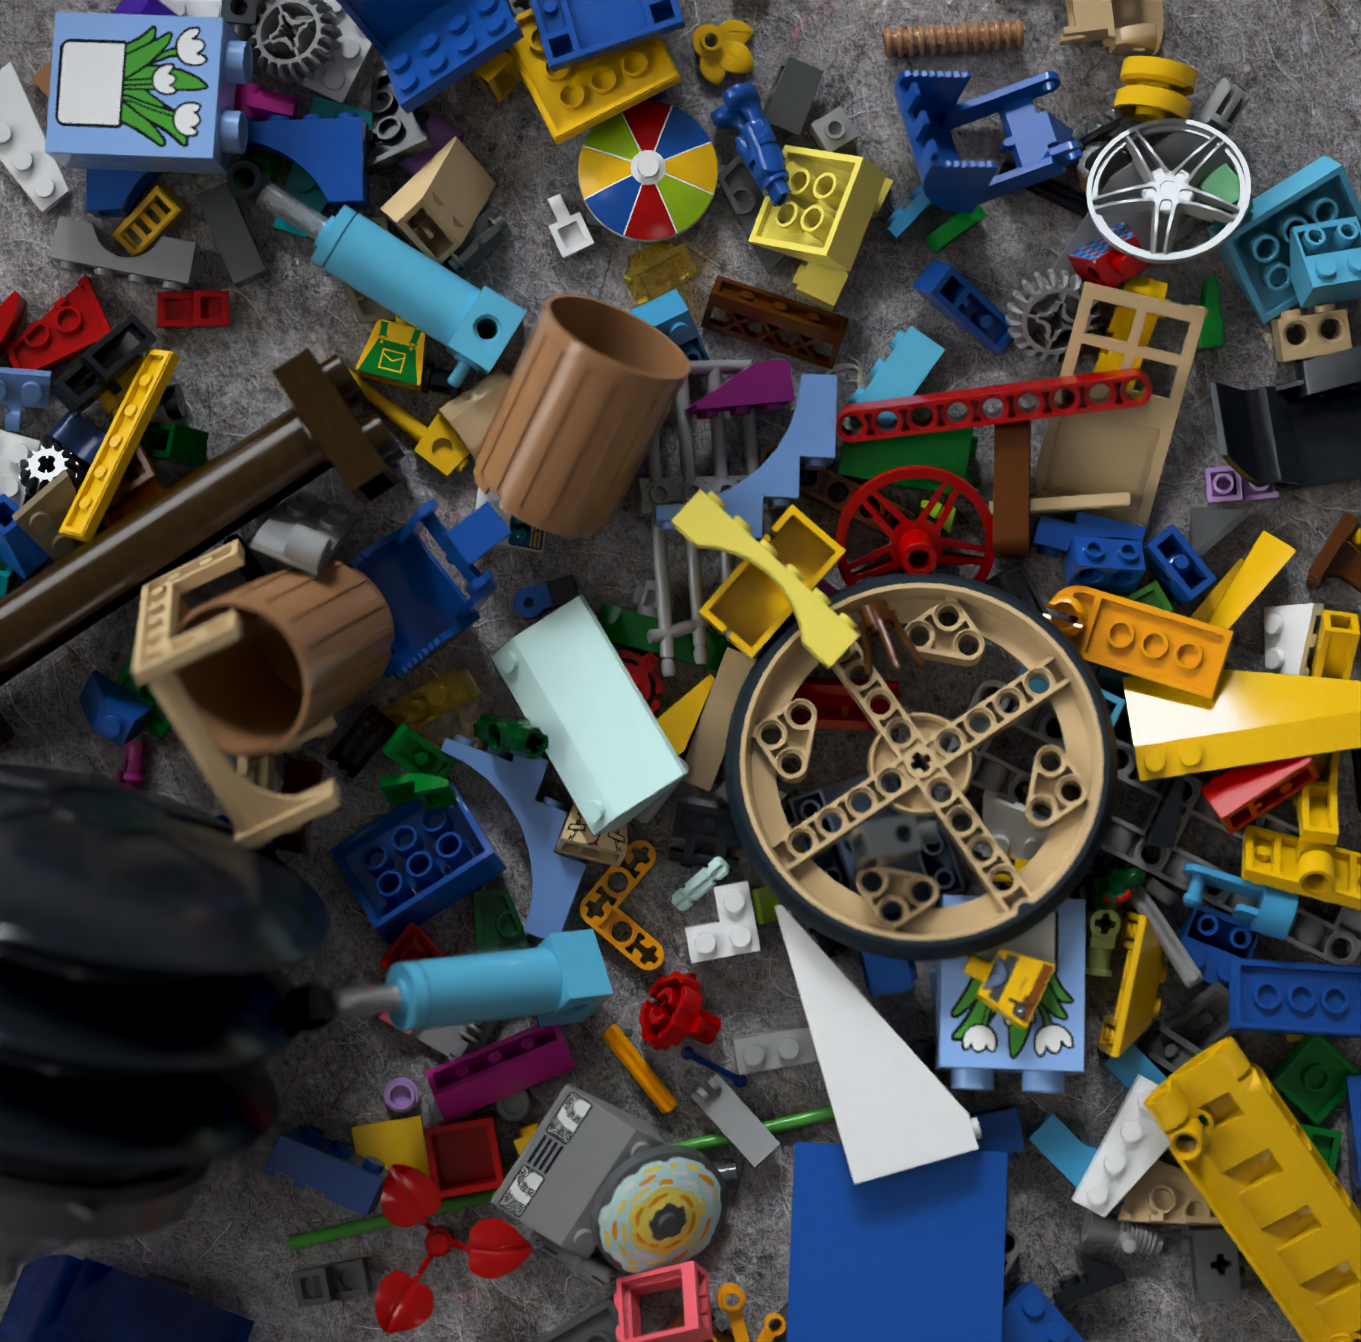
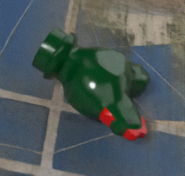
M1112 867L1094 876L1085 874L1082 881L1071 893L1072 899H1086L1087 907L1093 905L1094 908L1101 910L1116 909L1131 897L1134 888H1138L1146 882V875L1143 869L1138 867L1126 870Z

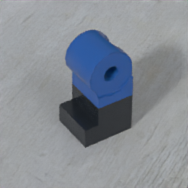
M569 575L519 590L514 598L516 611L525 618L535 619L541 616L545 610L565 605L579 596L575 577Z

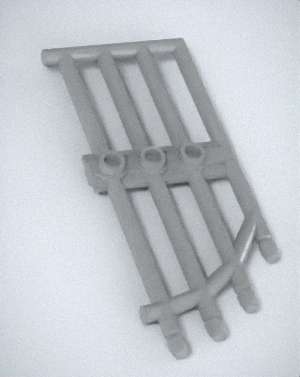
M689 361V374H707L709 393L722 384L721 374H736L744 367L753 364V361ZM688 376L676 396L681 477L662 478L658 430L646 454L648 478L638 479L637 490L640 514H651L658 628L648 630L647 640L649 644L659 642L663 677L674 676L675 673L673 639L692 633V641L695 647L693 650L695 663H707L708 655L705 645L707 644L706 626L709 623L698 612L704 605L700 549H697L685 538L691 619L672 625L666 532L662 531V527H654L656 506L687 504L700 489L706 495L709 491L717 495L736 486L760 468L756 408L751 409V414L742 416L747 475L728 476L724 412L722 411L718 412V417L710 419L714 476L695 477L691 415H685L684 410L690 406ZM764 517L762 526V538L765 536ZM719 551L721 584H723L735 570L734 555ZM728 630L725 632L727 642H730L728 641V636L731 633Z

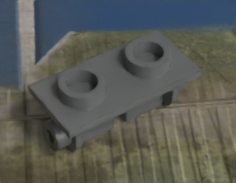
M489 207L475 220L463 243L445 262L458 276L463 278L513 233L502 217L498 216Z

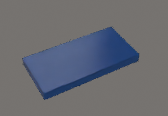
M1231 958L1229 959V1030L1361 1039V966Z

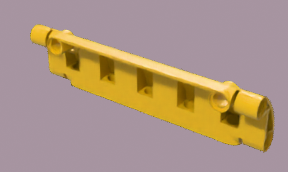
M1233 1037L1224 1038L1173 1072L1147 1096L1143 1104L1170 1141V1150L1303 1341L1354 1342L1358 1338L1361 1340V1212L1259 1067H1251V1063ZM1204 1115L1207 1118L1205 1127L1198 1119V1116ZM1184 1134L1190 1135L1194 1140L1190 1142L1183 1141L1179 1136Z

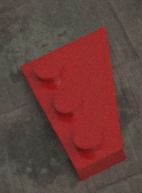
M86 274L77 282L78 285L67 296L64 297L62 295L53 304L54 307L40 320H35L4 348L13 368L47 371L83 354L112 330L90 278Z

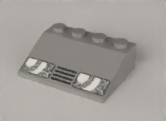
M566 1084L491 1201L557 1245L589 1259L597 1246L592 1234L591 1214L595 1198L608 1176L624 1161L644 1150L663 1146L664 1142L651 1123Z

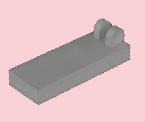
M717 1073L709 1078L691 1096V1099L754 1169L781 1146V1143Z

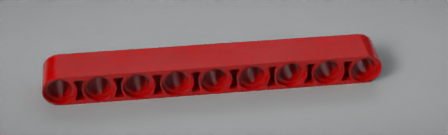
M1127 368L845 405L839 410L836 430L841 439L847 442H861L1137 407L1144 405L1150 399L1152 386L1144 371L1138 368ZM1132 380H1140L1144 383V388L1138 394L1127 393L1125 387ZM1098 384H1103L1109 388L1107 395L1101 399H1095L1089 395L1092 387ZM1061 389H1068L1073 392V397L1067 403H1058L1054 400L1056 392ZM1027 393L1034 394L1038 398L1037 403L1030 408H1024L1018 403L1020 397ZM990 398H997L1003 403L1001 409L996 412L986 411L983 408V404ZM953 403L965 404L967 407L966 413L960 417L950 415L947 410ZM919 407H926L930 409L932 415L926 421H918L912 415L914 410ZM888 411L894 413L897 420L892 425L884 426L877 420L878 416L882 412ZM849 416H856L861 420L862 424L856 430H848L843 426V420Z

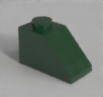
M149 421L139 444L143 445L149 459L201 467L207 453L209 433L179 424Z

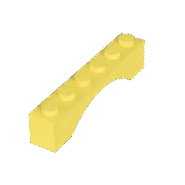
M700 489L671 520V525L697 549L717 550L735 555L752 563L767 574L782 590L794 611L800 630L802 646L829 669L859 637L854 631L858 627L857 624L843 612L839 616L828 607L831 601L817 588L813 591L809 590L802 583L805 577L793 565L788 564L787 567H784L775 558L779 553L767 541L763 539L758 543L749 534L752 528L741 517L736 515L732 519L723 510L726 504L716 494L709 491L706 495Z

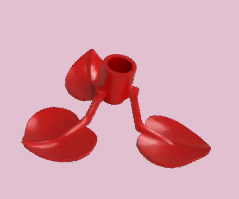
M393 1164L389 1168L381 1194L382 1211L392 1224L403 1228L412 1227L420 1220L421 1224L429 1231L424 1241L428 1254L413 1278L403 1270H394L382 1279L375 1295L377 1321L383 1332L387 1334L415 1329L425 1323L433 1312L434 1296L426 1284L419 1283L418 1281L433 1257L447 1255L452 1247H457L465 1252H471L468 1258V1266L472 1273L482 1278L493 1279L505 1276L518 1268L530 1254L532 1245L511 1224L499 1218H486L479 1221L469 1233L470 1245L460 1242L459 1239H455L454 1233L449 1227L445 1225L435 1226L426 1219L427 1216L436 1214L441 1207V1194L435 1182L416 1168L402 1164Z

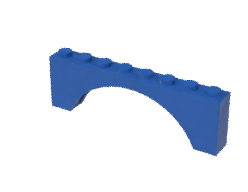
M350 112L339 113L338 118H324L321 114L303 115V119L290 120V117L284 115H273L269 117V121H255V118L247 117L248 140L246 148L278 155L302 168L316 181L327 201L334 209H341L344 205L352 209L369 208V173L365 170V158L369 157V143L367 142L369 125L358 114ZM86 169L87 211L96 218L128 217L143 193L164 172Z

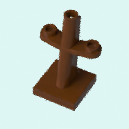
M1347 512L1344 513L1309 569L1306 581L1308 585L1318 590L1324 580L1339 578L1361 593V552L1349 542L1355 531L1358 518Z

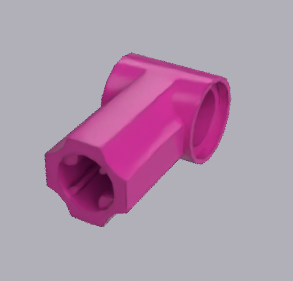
M253 83L236 84L234 111H244L246 117H253L255 121H269V117L273 115H284L290 117V120H296L299 99L265 91L262 87Z

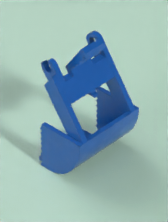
M909 69L901 71L895 82L894 96L924 193L933 204L943 209L961 213H973L979 204L1066 173L1064 165H1076L1083 156L1078 141H1073L1071 138L1073 130L1048 111L1037 114L1033 99L1054 92L1059 88L1061 83L1056 72L1048 71L958 105L956 103L971 78L970 71L961 73L960 71L944 72L941 70L936 72L932 70L928 72L924 70L920 72L915 70L912 72ZM999 112L1007 137L1000 146V152H1012L1016 169L995 176L999 167L997 163L991 160L988 162L983 160L979 162L975 160L960 162L950 130Z
M432 498L413 513L404 527L369 545L347 565L350 569L355 567L364 573L378 587L389 606L394 623L395 640L391 643L390 652H392L388 667L384 671L387 678L394 675L398 680L410 673L481 618L477 611L497 586L492 581L494 576L490 570H486L482 575L475 567L474 562L512 534L511 530L488 501L448 531L434 513L439 504ZM424 527L447 555V562L450 565L454 564L469 585L465 590L470 595L469 599L464 596L419 537Z

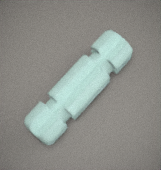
M715 857L708 863V868H702L684 884L685 888H679L672 895L671 902L679 911H686L693 905V900L697 901L717 884L716 880L723 879L729 873L730 866L722 857Z

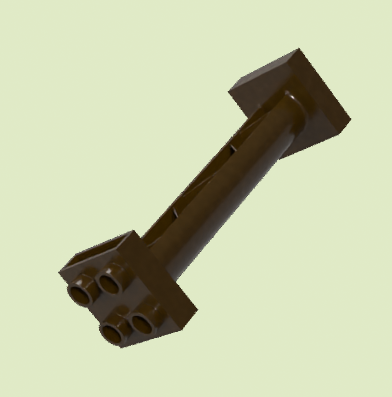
M306 348L274 369L272 373L293 403L291 408L0 599V686L140 595L143 584L187 564L331 468L335 467L350 491L365 505L398 484L400 481L390 466L404 458L405 455L376 413L362 422L359 421L351 408L367 399V397L339 356L334 354L320 363L311 350ZM0 712V745L14 737L15 733Z

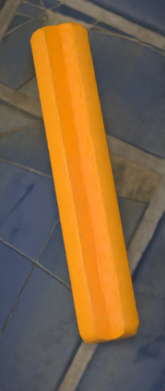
M613 1024L603 1031L602 1038L661 1113L667 1114L677 1106V1100L616 1024Z

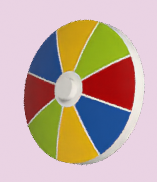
M644 101L592 128L581 149L578 163V178L581 194L586 206L595 219L606 229L632 241L659 242L684 233L705 214L715 193L718 165L716 153L709 136L694 118L674 106Z

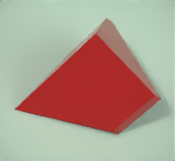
M410 922L381 958L380 966L389 971L391 966L398 962L444 958L448 956L426 930Z

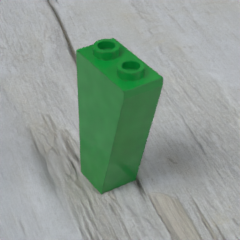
M972 427L861 442H847L843 440L837 474L849 480L866 483L875 476L894 468L923 465L950 471L971 484L972 471L967 470L969 457H975L978 437L972 436L974 429ZM913 478L896 481L886 486L935 494L942 482L924 478ZM948 485L941 496L947 497L952 486ZM959 492L957 499L962 496L961 492Z

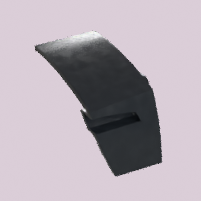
M1361 346L1302 361L1295 365L1297 381L1279 386H1264L1252 390H1242L1216 381L1209 383L1221 456L1243 479L1258 487L1273 484L1275 491L1284 492L1361 478Z

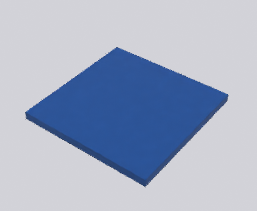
M795 1142L786 1342H1002L1008 1152L972 1150L854 1184L842 1144Z

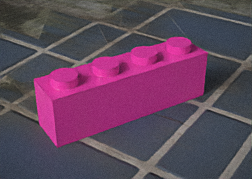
M538 1024L425 1071V1075L446 1123L575 1069L576 1066L560 1026L540 1027Z

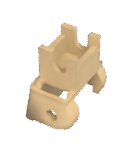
M1065 0L1068 27H1063V34L1058 37L1059 45L1102 40V47L1109 48L1110 54L1128 56H1154L1157 54L1164 30L1162 0Z

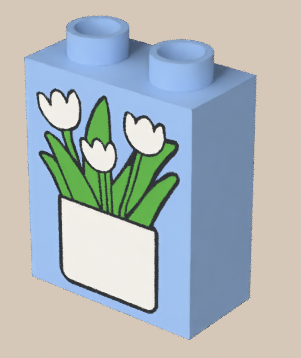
M56 12L45 152L64 168L226 175L230 168L231 154H244L247 147L248 123L246 113L244 111H234L236 84H249L251 81L253 53L250 42L239 41L238 34L221 17Z
M942 895L937 902V908L961 904L981 896ZM1066 899L1043 921L1022 935L1000 946L975 954L991 962L995 952L998 949H1004L1055 965L1027 1027L1023 1030L1014 1026L975 997L981 981L963 973L971 955L936 960L934 1071L951 1072L952 1090L993 1091L994 1073L1022 1074V1092L1065 1093V1075L1076 1076L1084 1072L1086 899Z

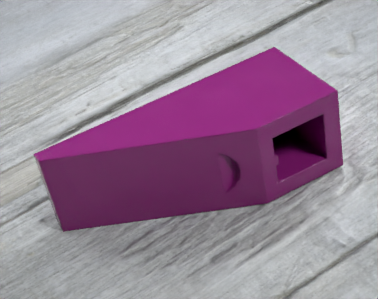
M789 359L760 361L744 367L684 410L685 415L697 414V419L703 420L718 417V412L730 411V416L732 417L751 414V409L762 408L763 413L783 411V405L795 401Z

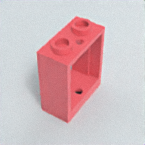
M694 1260L616 1278L617 1292L614 1293V1304L618 1311L619 1325L616 1326L618 1342H703L713 1339L708 1271ZM682 1286L685 1326L642 1336L639 1296Z

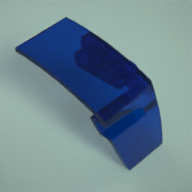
M62 1254L51 1255L23 1266L0 1323V1341L247 1342L254 1321L85 1257L81 1260Z

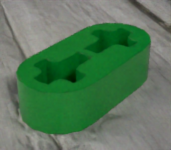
M979 204L973 213L960 212L928 235L924 241L932 252L936 254L971 230L988 215Z

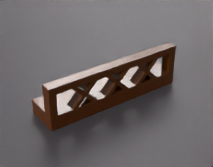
M717 275L701 327L833 370L849 318ZM714 306L727 310L733 319L722 322L711 318ZM751 319L761 321L766 330L759 333L750 331L745 322ZM784 330L794 332L799 341L792 344L783 342L778 333ZM822 341L833 345L830 357L815 352L811 344Z

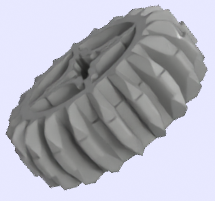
M276 0L273 5L264 2L267 10L263 14L258 13V24L250 25L251 31L255 35L248 39L253 47V58L257 61L258 67L263 72H267L271 79L280 80L288 85L292 80L296 84L302 85L305 76L309 80L315 81V72L317 70L326 73L324 64L327 60L335 62V57L331 53L333 50L341 49L340 43L336 39L343 36L341 30L337 27L340 21L333 13V8L323 0ZM303 15L313 16L308 20L306 18L300 20L294 19L295 17ZM291 54H295V55H296V57H295V58H292V59H278V58H277V57H279V56H281V55H285V56H288V55H291Z
M1048 268L1045 278H1042L1039 272H1034L1035 281L1030 284L1027 280L1022 279V285L1025 289L1022 292L1013 290L1012 295L1017 301L1007 303V309L1011 314L1005 316V321L1011 326L1007 332L1011 338H1015L1014 344L1017 349L1024 348L1025 355L1030 358L1036 354V358L1041 362H1044L1049 355L1051 361L1057 363L1059 354L1063 353L1064 356L1066 354L1076 316L1069 309H1066V294L1075 297L1077 305H1079L1084 283H1081L1082 279L1077 274L1070 277L1067 270L1062 269L1056 276L1054 270ZM1047 295V297L1043 301L1037 302L1038 300ZM1093 299L1085 332L1098 329V323L1094 320V318L1100 316V310L1097 306H1094L1098 303V300ZM1057 311L1059 313L1055 318L1052 316L1051 320L1047 319L1050 314L1053 315V312ZM1028 317L1033 318L1036 323H1039V337L1028 332ZM1068 329L1066 332H1064L1063 334L1059 335V333H1061L1062 331ZM1081 345V347H1080V351H1079V352H1083V346H1082V345Z

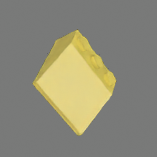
M784 145L782 152L786 158L785 168L789 173L787 184L792 193L788 200L778 207H774L770 197L765 196L748 242L819 266L850 272L887 174L864 157Z

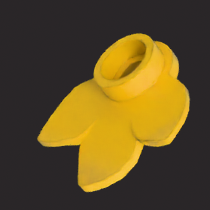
M729 19L718 26L710 23L703 24L694 31L691 40L692 47L695 53L700 56L699 70L707 81L719 86L726 72L745 74L753 70L752 55L744 45L754 33L749 25L738 20ZM706 35L713 36L715 40L713 47L706 45Z

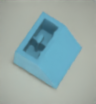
M1357 216L1291 227L1290 277L1301 308L1361 298V227Z

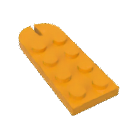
M1074 585L1062 589L1046 604V607L1078 617L1077 623H1071L1043 613L1074 644L1084 660L1213 700L1235 633L1234 631L1082 585Z

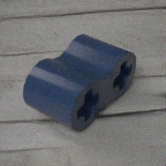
M69 410L47 436L53 444L57 443L60 446L61 451L69 449L73 458L88 471L106 433L92 425L81 414L75 417Z

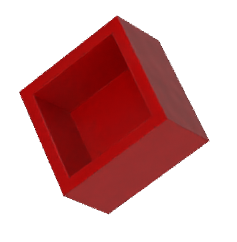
M495 1111L455 1118L446 1123L444 1120L425 1123L423 1135L430 1176L438 1186L441 1198L500 1187L506 1178Z

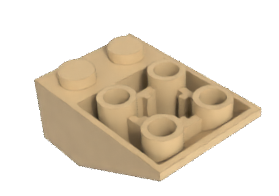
M455 136L400 188L380 210L415 249L437 263L442 264L463 243L496 183L458 137Z

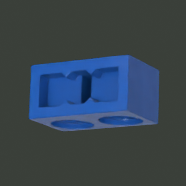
M1074 536L1063 558L1066 588L1082 585L1100 591L1134 593L1146 571L1143 543L1136 540Z

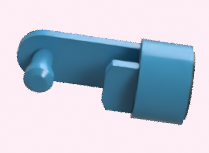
M1184 865L1182 874L1191 879L1188 892L1184 893L1182 899L1186 906L1198 908L1202 905L1203 898L1201 895L1205 884L1257 901L1255 907L1237 904L1232 913L1234 919L1250 923L1251 931L1282 941L1288 937L1300 902L1299 894H1292L1265 885H1256L1252 882L1241 880L1240 877L1202 865Z

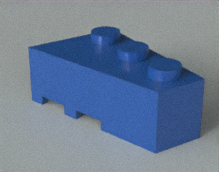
M310 1124L297 1126L279 1135L262 1173L273 1177L275 1171L290 1176L295 1179L293 1186L304 1190L305 1186L308 1185L324 1193V1199L364 1216L376 1210L388 1175V1170L384 1168L385 1164L382 1161L371 1156L364 1158L354 1153V1147L340 1140L333 1142L323 1137L324 1132L321 1129Z

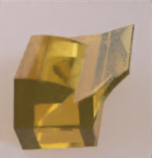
M663 240L628 257L627 272L622 275V278L637 306H640L670 290L685 286L698 277L700 272L684 242L679 245H673Z

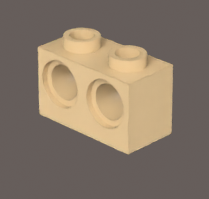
M1335 303L1314 306L1315 313L1302 315L1301 309L1281 311L1280 318L1270 320L1276 361L1286 362L1328 355L1352 348L1347 309H1336ZM1330 319L1335 325V332L1330 338L1326 339L1321 333V325L1325 320ZM1292 325L1298 326L1301 331V337L1295 344L1289 343L1286 338V332Z

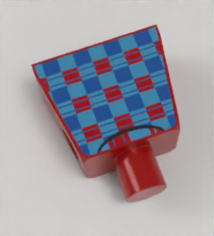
M1123 221L1111 228L1112 232L1120 239L1136 248L1142 249L1136 235L1126 222ZM1101 235L1068 255L1077 275L1082 279L1081 283L1086 281L1111 288L1135 276L1150 265V263L1139 261L1133 256L1119 252L1107 243Z

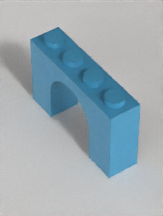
M1133 1043L1118 1058L1106 1054L1100 1060L1103 1066L1128 1092L1138 1074L1158 1085L1167 1078ZM1050 1110L1025 1134L1076 1188L1099 1146L1089 1145L1080 1141Z

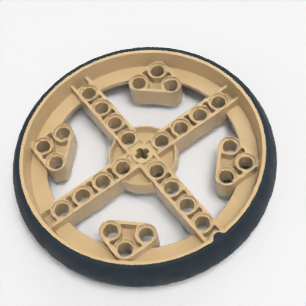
M941 573L891 574L868 579L828 595L827 597L831 601L828 607L838 616L842 612L845 613L856 624L862 620L860 608L874 601L886 600L889 610H895L900 624L907 625L904 630L908 637L912 633L919 631L928 636L929 641L925 645L915 646L922 659L972 667L981 661L985 648L984 639L1008 652L1027 669V672L953 722H950L941 716L931 713L907 714L873 664V674L870 675L869 682L863 686L855 685L850 679L851 675L856 671H865L863 650L855 640L849 647V653L839 657L831 668L877 733L868 754L867 770L869 778L791 830L780 802L776 774L784 783L797 784L802 782L808 773L817 727V710L809 700L796 699L792 701L804 680L821 663L802 646L800 630L795 617L767 645L751 668L738 694L726 738L724 763L726 794L733 824L750 863L770 891L800 920L821 934L847 947L871 955L897 960H946L973 955L1000 946L1022 935L1050 915L1079 885L1101 848L1113 814L1118 779L1116 737L1108 706L1089 665L1062 631L1038 610L1016 596L970 578ZM944 612H951L957 617L958 622L951 627H946L939 622L938 617ZM857 627L854 631L860 637L861 632L859 630V627ZM963 641H972L977 645L978 651L973 655H965L960 652L958 646ZM903 644L905 651L910 655L909 651ZM1040 678L1047 683L1048 690L1042 694L1034 693L1029 687V682L1032 679ZM1005 698H1012L1018 703L1019 709L1014 713H1005L1001 710L999 702ZM877 699H883L889 703L890 710L883 715L875 714L870 708L871 703ZM1050 701L1061 728L1065 752L1055 745H1047L1037 752L1031 772L1024 819L1026 824L1035 831H1045L1051 827L1052 829L1036 855L1022 870L1017 872L964 796L970 787L974 773L972 752ZM797 710H806L811 714V719L805 725H797L791 719L793 713ZM975 718H983L988 722L989 729L984 733H976L971 729L970 722ZM903 728L909 732L911 737L906 743L898 744L891 739V732L894 729ZM769 729L778 730L782 735L781 740L775 745H768L762 740L763 734ZM947 737L955 738L960 744V749L954 753H947L942 750L940 742ZM1045 756H1053L1058 760L1060 768L1054 772L1045 771L1040 764V760ZM789 758L798 759L802 764L801 770L795 774H788L782 769L783 762ZM918 758L921 762L927 759L929 761L927 763V771L923 772L920 768L914 770V759ZM887 777H895L900 781L901 788L895 793H888L882 789L881 782ZM1066 785H1073L1079 789L1080 798L1076 801L1065 800L1062 797L1061 789ZM937 786H944L950 791L951 798L946 802H937L932 798L931 791ZM859 796L868 798L872 804L871 808L865 813L856 812L851 806L855 798ZM1036 805H1044L1050 810L1051 817L1046 821H1038L1032 816L1031 809ZM888 808L903 815L914 814L916 818L935 816L983 885L987 894L961 904L932 908L939 896L938 884L932 877L882 866L861 870L856 878L857 894L833 880L812 859L850 835L860 823L869 822ZM958 815H964L970 819L971 828L965 832L956 831L951 824L952 819ZM829 816H835L841 820L842 827L835 833L826 832L822 827L823 820ZM799 836H806L812 841L813 845L808 852L799 853L793 849V841ZM979 844L988 846L992 852V857L985 862L976 860L972 855V849ZM998 874L1008 875L1012 880V887L1007 891H999L994 887L992 879ZM868 875H876L883 882L882 888L876 892L866 891L862 885L863 879ZM925 884L929 886L933 892L932 898L926 902L916 900L912 891L917 885ZM890 904L898 905L903 911V916L896 922L887 921L882 914L883 909Z

